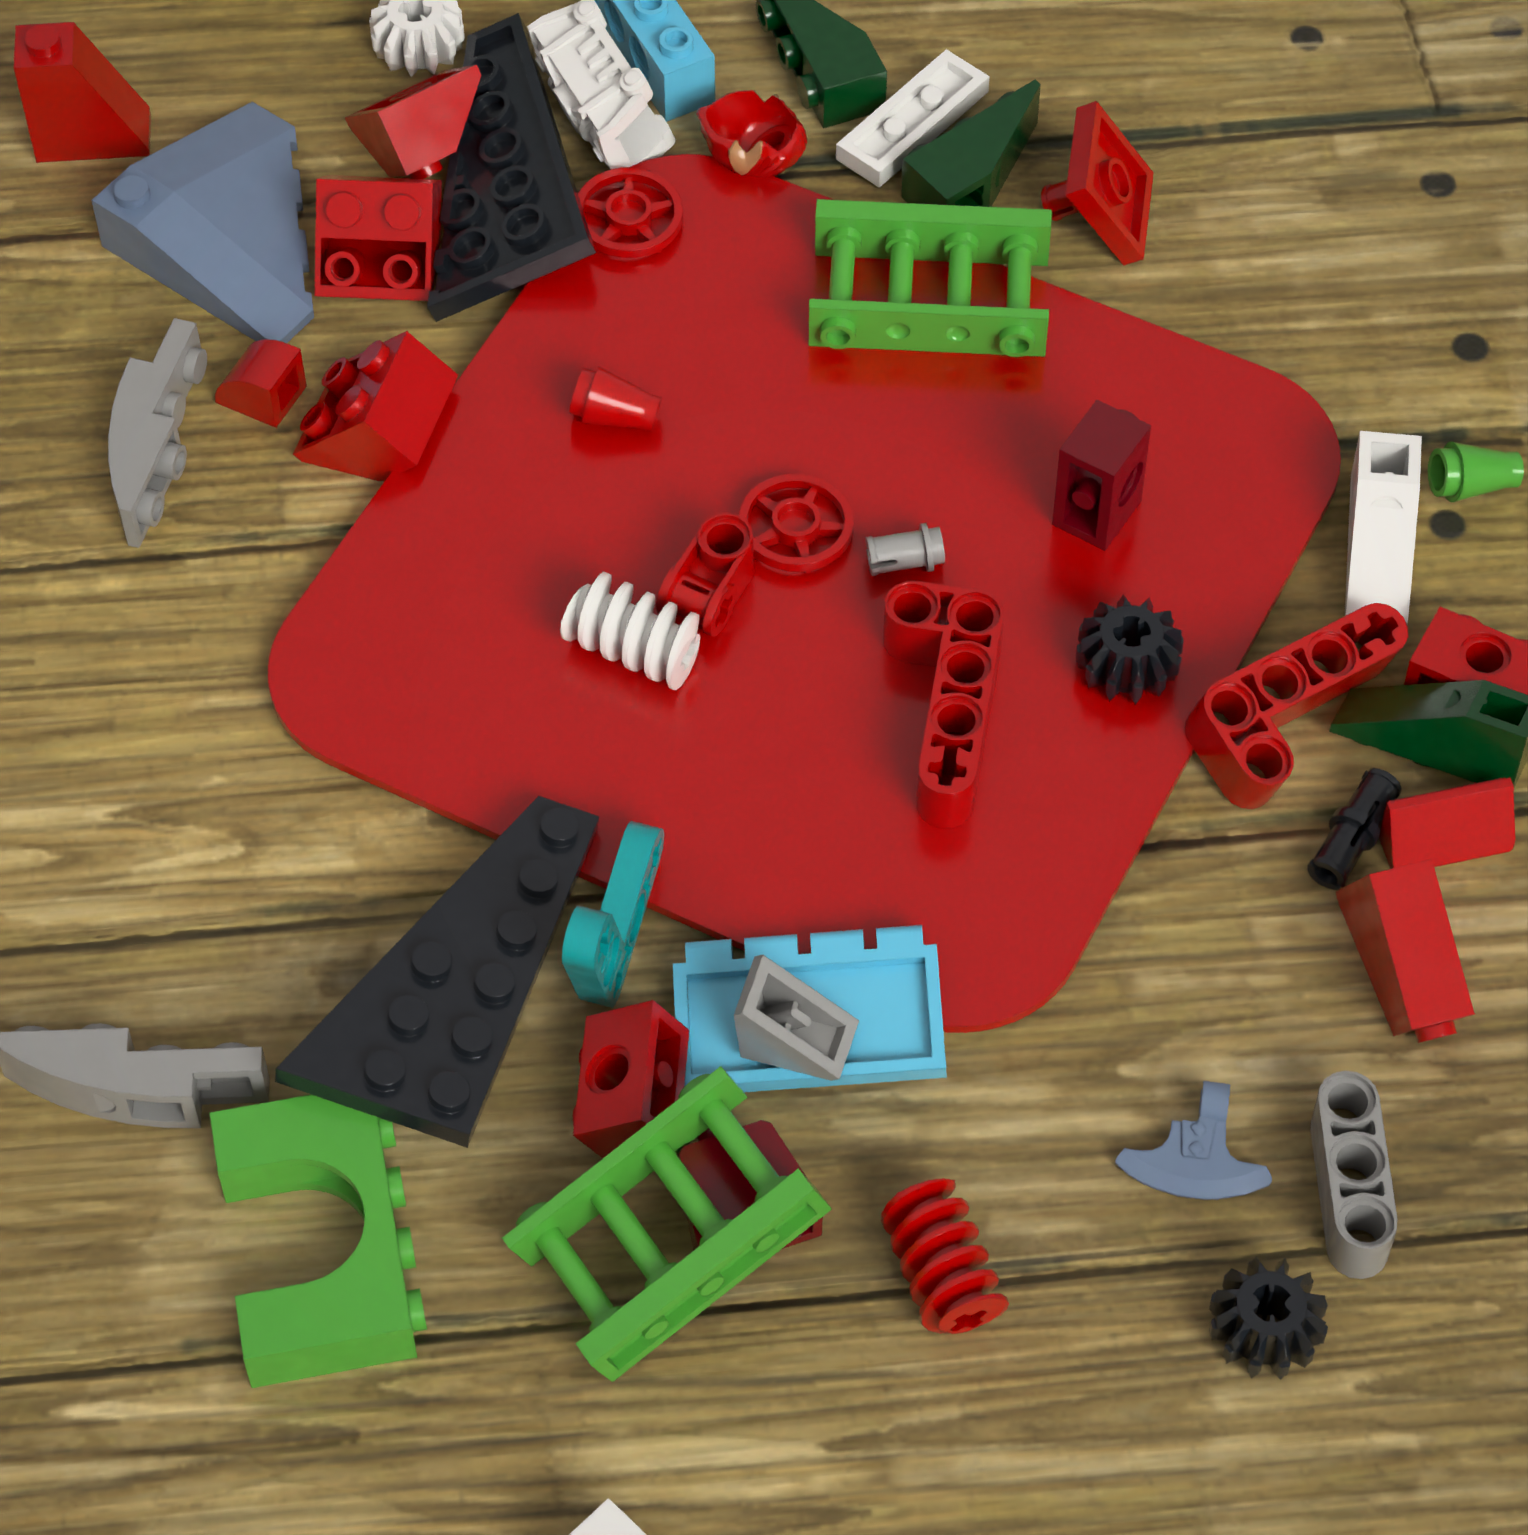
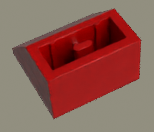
M325 175L317 178L314 296L428 301L429 291L434 289L436 275L433 267L435 250L439 249L441 239L442 180Z
M408 331L385 342L377 340L369 345L364 352L349 359L342 357L335 361L324 374L321 384L325 388L317 404L307 412L301 421L300 430L303 434L293 455L301 462L380 482L386 480L392 471L402 473L418 465L458 378V374Z

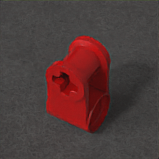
M716 513L708 517L700 525L699 530L681 558L670 568L661 584L656 599L657 613H660L668 602L677 604V614L684 618L690 612L699 614V624L702 625L704 633L716 637L723 630L735 604L747 585L752 581L755 573L752 527L746 519L734 513ZM725 551L733 552L731 554H720V552Z

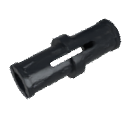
M1378 768L1366 770L1347 805L1339 807L1330 818L1329 828L1331 831L1314 859L1310 860L1307 865L1309 875L1321 886L1333 890H1339L1340 887L1343 888L1362 853L1366 850H1371L1380 838L1381 830L1379 825L1383 820L1386 804L1390 800L1397 799L1402 790L1399 781L1389 772Z

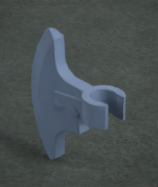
M1203 1081L1198 1120H1172L1169 1137L1162 1146L1154 1150L1144 1151L1124 1148L1115 1160V1165L1140 1183L1178 1197L1202 1200L1225 1199L1255 1192L1268 1187L1272 1183V1176L1267 1166L1238 1161L1230 1155L1226 1147V1120L1230 1084Z

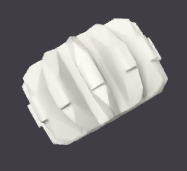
M380 0L378 7L371 10L369 24L372 47L376 52L377 58L385 59L390 71L406 67L411 78L418 69H427L435 75L438 63L453 64L456 51L463 49V41L465 39L462 11L458 7L457 0Z

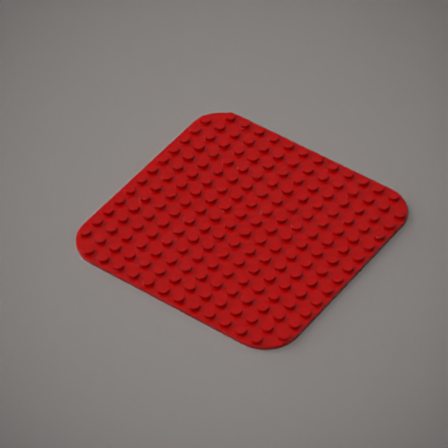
M669 155L630 166L657 173L676 188L683 204V221L678 235L659 254L654 253L638 258H620L596 252L532 280L525 285L454 384L418 465L402 473L392 471L278 630L272 644L268 662V685L277 717L292 739L315 758L495 840L538 796L600 816L597 832L578 877L604 889H607L619 846L628 823L634 821L664 829L662 855L647 908L718 940L732 939V946L745 951L744 938L797 934L799 954L811 953L810 933L863 929L864 949H876V928L922 925L923 944H937L943 1031L947 1033L980 1032L1014 1023L1044 1006L1059 992L1073 973L1195 751L1185 733V721L1189 713L1212 684L1240 669L1330 505L1336 491L1341 465L1340 446L1333 424L1323 408L1306 390L1273 370L1032 276L1030 309H1049L1045 357H1011L993 354L863 348L834 349L830 347L809 346V300L829 299L832 257L815 256L817 199H834L772 175L768 177H752L734 173L716 161L714 156ZM624 182L607 185L596 191L589 199L606 202L613 193L624 189ZM633 182L634 190L644 193L651 202L668 200L656 188L647 184ZM583 211L589 227L601 236L608 228L606 219ZM674 212L652 219L649 227L656 237L670 225ZM622 235L615 242L635 244L642 241L635 235ZM855 258L853 301L888 302L890 259ZM914 260L911 303L947 305L949 262ZM972 263L971 306L1006 307L1008 267L1001 264ZM598 366L642 390L662 397L652 432L639 428L582 424V417L569 414L571 400L582 367L596 371ZM1096 400L1118 410H1126L1134 414L1139 420L1151 425L1142 500L1106 551L1052 525L1059 450ZM793 473L819 477L837 487L846 496L852 507L854 525L850 544L838 559L827 566L805 574V572H789L775 569L754 557L755 573L752 581L747 585L735 604L723 630L714 637L704 633L702 625H698L697 633L700 634L699 652L689 676L677 690H672L668 687L666 678L659 682L650 680L646 677L644 668L637 672L631 671L624 667L622 658L615 662L602 657L600 648L591 652L581 648L578 638L570 642L561 637V620L573 595L587 583L592 585L602 572L612 575L609 591L612 595L615 594L624 582L633 584L634 591L631 603L634 605L637 604L646 592L655 594L653 613L658 615L656 599L661 584L670 568L681 558L699 530L700 525L708 517L716 513L729 512L739 515L741 504L746 495L756 485L766 479ZM788 488L770 493L766 497L779 503L787 498H803L809 490ZM818 494L815 505L820 511L821 520L844 524L842 515L835 504L825 496ZM756 505L753 507L748 519V523L752 527L753 536L756 537L769 530L772 519ZM927 523L928 528L940 527L945 551V563L934 565V571L927 572L925 566L871 576L865 537H879L919 530V524ZM817 537L814 542L809 544L810 556L828 549L839 537ZM781 543L767 547L768 550L780 555L798 557L794 547ZM731 551L720 552V554L733 553ZM905 581H921L982 590L995 596L1003 607L1001 652L974 809L968 820L954 828L931 826L921 818L917 811L918 765L936 667L896 660L888 654L883 644L884 601L886 595L895 585ZM1123 594L1129 603L1135 606H1140L1150 597L1153 613L1171 610L1172 619L1174 620L1173 628L1182 630L1181 636H1183L1184 640L1182 654L1179 655L1182 659L1180 671L1175 680L1166 681V688L1162 691L1160 697L1143 690L1142 697L1136 705L1128 693L1119 692L1109 701L1105 693L1106 685L1088 688L1087 680L1085 679L1086 670L1078 668L1075 658L1076 648L1080 643L1078 641L1079 627L1083 623L1084 618L1093 617L1094 610L1099 602L1117 608V602ZM677 614L675 623L680 625L685 618ZM958 681L961 683H972L969 681ZM958 732L947 733L953 736L964 735ZM943 773L942 785L951 786L955 775Z

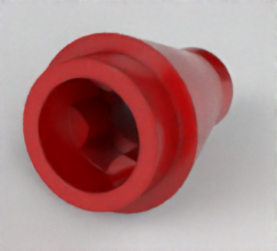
M598 366L596 371L582 367L571 400L569 414L582 417V424L639 428L652 432L662 397L650 394Z

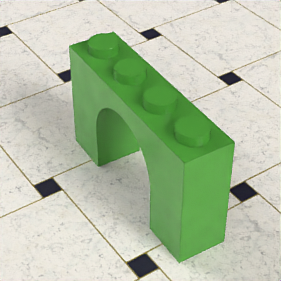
M311 1094L209 1112L217 1171L226 1203L291 1191L316 1190L330 1193L343 1199L364 1220L363 1233L356 1249L345 1263L332 1273L302 1284L235 1296L243 1360L251 1388L417 1358L414 1332L427 1330L420 1288L406 1290L403 1270L416 1268V1260L410 1226L396 1229L393 1209L406 1207L400 1166L386 1168L383 1149L396 1147L393 1123Z

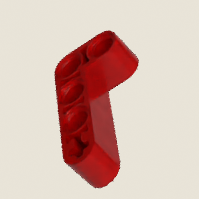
M905 581L895 585L886 595L884 601L883 644L888 654L896 660L936 667L918 765L917 811L921 818L931 826L954 828L968 820L974 809L1001 652L1003 607L995 596L982 590L921 581ZM958 681H969L972 683H961ZM958 732L964 735L953 736L947 733ZM943 773L955 775L951 786L942 785Z
M1373 603L1365 605L1216 681L1206 690L1185 721V733L1188 741L1194 747L1193 749L1215 783L1232 804L1244 809H1255L1262 807L1272 798L1288 779L1294 767V756L1291 749L1277 728L1350 691L1351 688H1356L1377 677L1399 653L1407 641L1408 626L1404 617L1395 608L1387 604ZM1357 642L1363 645L1359 651L1355 645ZM1314 661L1322 663L1329 673L1320 670ZM1264 686L1274 689L1280 696V699L1271 696L1264 689ZM1212 711L1223 714L1231 725L1220 722ZM1247 763L1257 766L1264 773L1265 778L1255 775L1249 769Z

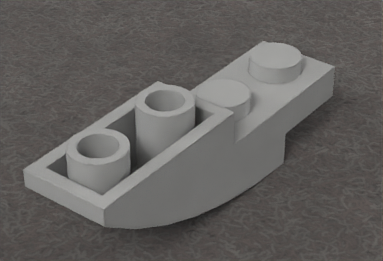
M174 318L153 362L130 357L118 385L112 406L108 433V462L112 488L128 546L140 548L149 527H156L164 510V495L171 481L178 480L185 468L187 450L186 446L180 442L178 427L184 418L186 397L193 383L199 384L207 366V352L205 349H201L197 324L194 322Z
M101 1023L90 1024L82 1029L48 1030L40 1026H24L15 1031L0 1032V1067L6 1078L30 1093L52 1103L92 1117L125 1124L160 1128H201L202 1105L269 1102L270 1077L262 1047H249L245 1044L229 1042L217 1045L215 1048L181 1049L173 1045H157L146 1051H135L129 1028H116Z

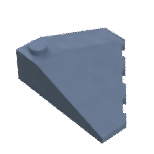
M251 102L130 165L91 200L102 247L254 341L269 339L288 343L314 318L312 294L305 291L303 273L310 272L306 232L305 230H300L298 225L297 211H304L300 172L298 169H293L291 151H298L295 126L256 103Z

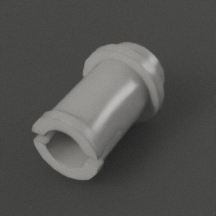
M927 523L919 524V530L879 537H865L871 576L925 566L927 572L934 571V565L945 563V551L940 527L928 528Z

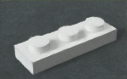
M946 49L836 144V160L880 188L902 168L903 158L908 156L915 147L921 144H928L936 139L989 92L990 76Z

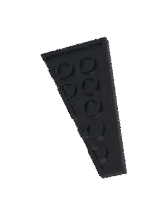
M538 796L279 1064L275 1072V1082L468 1148L597 832L600 816Z

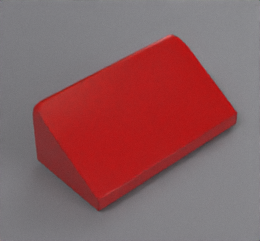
M1504 777L1388 801L1380 828L1379 840L1390 869L1432 859L1434 867L1513 850L1515 844L1514 785L1511 778Z

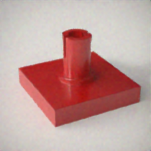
M1097 101L1076 108L1067 180L1053 185H1045L1041 190V201L1044 209L1052 210L1053 221H1059L1066 216L1080 212L1123 265H1127L1144 259L1154 172Z

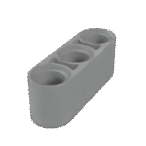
M1341 1071L1331 1074L1321 1084L1311 1119L1310 1132L1329 1260L1338 1272L1349 1278L1365 1279L1373 1277L1382 1271L1388 1261L1397 1231L1398 1219L1378 1091L1376 1086L1366 1076L1358 1072ZM1338 1108L1347 1109L1353 1112L1357 1118H1342L1332 1110ZM1346 1168L1355 1169L1363 1173L1367 1179H1350L1344 1176L1340 1170ZM1348 1231H1366L1376 1241L1360 1242L1354 1239Z

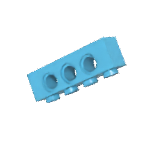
M594 0L605 18L607 32L631 68H639L647 79L653 92L651 101L666 122L716 101L715 55L676 0Z

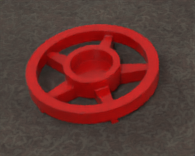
M632 167L607 170L591 178L578 192L583 211L606 219L608 228L601 236L595 233L588 225L595 251L599 254L602 252L620 258H638L654 253L659 254L662 252V249L676 238L681 229L683 221L681 197L676 188L667 179L652 171ZM624 182V189L613 193L606 202L589 199L596 191L607 185ZM633 182L647 184L656 188L668 200L651 202L644 193L634 190ZM674 212L670 225L656 237L649 227L652 219ZM622 235H635L642 242L623 244L615 241Z
M797 473L771 477L750 490L740 507L739 515L747 521L755 505L772 519L769 530L756 537L753 536L754 557L775 569L789 572H805V574L811 573L812 570L827 566L838 559L847 549L852 539L854 517L849 501L837 487L819 477ZM788 488L809 490L803 498H787L779 503L766 497L770 493ZM818 494L825 496L835 504L842 515L844 524L821 520L820 511L815 505ZM817 537H839L828 549L810 556L809 544L814 542ZM779 543L794 547L798 557L780 555L768 550L767 547Z

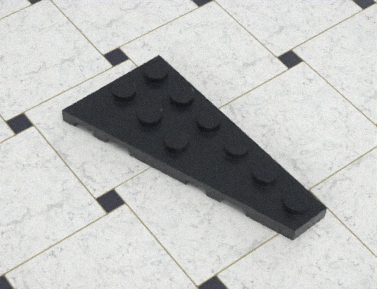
M519 13L467 36L463 67L477 64L481 78L457 151L449 157L440 221L444 226L441 249L435 250L433 264L437 272L436 288L434 291H429L427 308L436 322L596 253L542 76L535 61L536 57L529 34Z

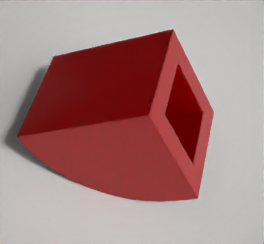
M264 339L253 342L217 388L215 403L277 428L307 387L301 349L277 340Z

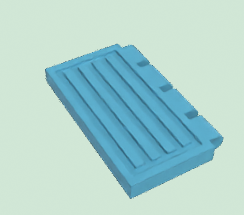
M922 925L876 928V949H864L863 929L810 933L811 953L799 954L797 934L744 938L745 958L733 959L732 939L685 942L686 963H673L675 1018L690 1030L684 1087L694 1078L703 1074H711L720 1066L739 1085L743 1092L947 1078L937 944H923ZM755 956H766L859 1020L840 1079L830 1081L740 1057L734 1013Z

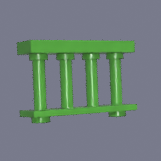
M817 199L815 256L832 257L829 299L809 300V346L830 347L834 349L863 348L993 354L1011 357H1045L1049 309H1030L1031 265L1048 266L1052 210ZM855 258L890 259L888 302L852 300ZM914 260L949 262L947 305L911 303ZM972 263L1008 264L1006 307L971 306Z
M721 1066L711 1074H703L691 1080L681 1090L677 1101L551 1200L537 1203L528 1208L518 1218L516 1227L502 1237L508 1248L531 1267L546 1257L591 1322L589 1333L575 1344L588 1363L611 1382L615 1381L832 1210L817 1188L799 1169L789 1176H779L732 1114L731 1110L748 1097ZM708 1128L757 1192L755 1203L734 1219L724 1220L676 1154L683 1146L688 1145ZM653 1171H655L702 1236L699 1243L700 1246L678 1263L668 1262L622 1198L625 1193ZM599 1214L647 1279L644 1285L645 1289L624 1306L614 1307L567 1240Z

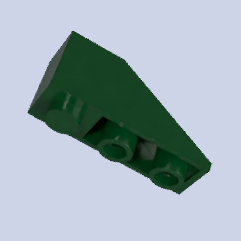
M756 0V13L761 28L764 32L771 31L774 35L777 54L784 70L792 69L797 78V90L805 109L813 108L823 129L868 116L886 101L887 70L865 31L815 0Z
M1035 79L1016 91L1007 92L990 107L973 117L960 120L951 130L928 144H921L915 147L908 156L903 158L901 197L907 203L992 207L1038 123L1041 84Z
M1486 680L1351 688L1331 723L1329 732L1352 739L1359 744L1372 746L1412 760L1421 766L1432 767L1474 783L1504 777L1511 778L1515 788L1528 761V695Z

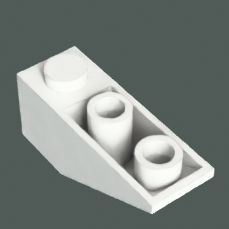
M1360 431L1350 482L1345 616L1365 605L1381 603L1395 608L1404 617L1408 625L1420 492L1422 436Z

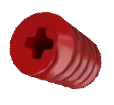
M945 1178L924 1181L898 1192L883 1209L881 1223L884 1230L891 1235L893 1253L901 1259L900 1271L902 1276L911 1283L910 1296L920 1307L919 1319L921 1324L928 1331L940 1334H958L973 1330L998 1318L1008 1309L1009 1302L1007 1297L1001 1293L988 1294L998 1285L999 1277L992 1269H980L988 1261L989 1253L982 1245H971L978 1238L979 1229L972 1221H961L968 1214L970 1207L963 1198H948L955 1190L956 1184L955 1180Z

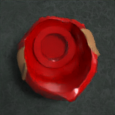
M755 90L735 91L727 93L712 104L697 110L696 115L701 124L700 130L707 141L709 151L716 161L734 173L752 177L776 176L787 168L792 167L801 158L806 149L808 140L806 130L796 117V114L786 106L783 100L779 99L778 94L772 95L764 102Z

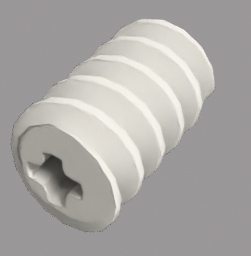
M602 572L592 585L587 583L579 588L569 602L561 620L560 634L562 639L571 642L578 638L581 648L591 652L600 648L602 657L613 662L622 658L624 667L631 671L637 672L644 668L646 677L650 680L659 682L666 678L668 687L672 690H677L684 684L699 652L700 634L697 633L699 614L690 612L683 622L678 625L675 623L677 604L668 602L660 613L656 615L653 613L655 594L651 592H646L637 604L634 605L631 603L634 587L629 582H624L615 594L612 595L609 593L612 575L607 572Z

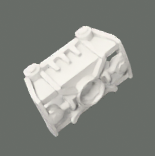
M581 0L545 14L527 26L534 52L537 56L535 58L537 65L542 73L546 72L549 76L548 86L553 91L564 113L576 132L594 147L592 149L600 162L604 161L610 169L630 167L643 161L661 157L675 144L676 139L663 116L654 115L647 104L653 96L647 79L639 68H631L607 32V23L594 0Z

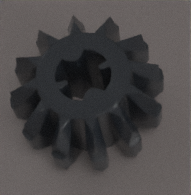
M1124 594L1117 602V608L1099 602L1094 610L1093 617L1084 618L1083 623L1080 625L1078 641L1080 643L1076 648V662L1078 663V668L1086 670L1085 679L1087 680L1088 688L1106 685L1105 693L1109 701L1119 692L1128 693L1135 705L1142 697L1143 690L1160 697L1162 691L1166 688V681L1175 680V677L1179 674L1182 660L1179 656L1182 654L1184 643L1183 636H1181L1182 630L1173 628L1174 620L1172 619L1171 610L1153 613L1150 597L1140 606H1135L1129 603Z
M1257 1256L1248 1263L1246 1274L1231 1268L1224 1275L1222 1284L1224 1290H1217L1211 1297L1209 1310L1212 1311L1211 1314L1215 1318L1210 1323V1336L1212 1340L1226 1342L1223 1351L1226 1364L1242 1357L1249 1360L1247 1371L1251 1378L1259 1374L1262 1364L1270 1365L1280 1380L1288 1375L1291 1362L1306 1368L1314 1357L1315 1349L1313 1346H1320L1325 1341L1328 1326L1321 1319L1325 1316L1328 1306L1325 1295L1310 1293L1314 1282L1311 1272L1294 1279L1288 1276L1289 1264L1286 1258L1276 1264L1274 1271H1267ZM1267 1315H1270L1269 1321H1266Z

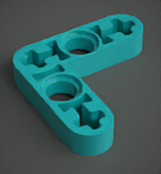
M630 821L624 831L600 911L577 905L570 917L563 942L562 964L580 1000L613 1008L620 996L659 867L664 845V829Z

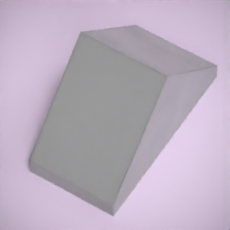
M764 955L754 957L734 1013L740 1057L830 1081L840 1079L859 1023L858 1019Z

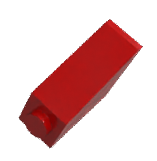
M74 22L15 26L13 68L36 163L147 157L150 155V107Z
M1432 859L1368 874L1335 891L1338 904L1393 1036L1415 1031L1417 1042L1422 1043L1457 1034L1454 1021L1474 1015L1475 1013Z

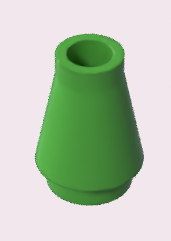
M1448 442L1444 448L1434 449L1428 462V481L1432 493L1436 497H1445L1449 502L1464 500L1504 488H1517L1521 485L1524 476V464L1519 452H1504L1456 442Z

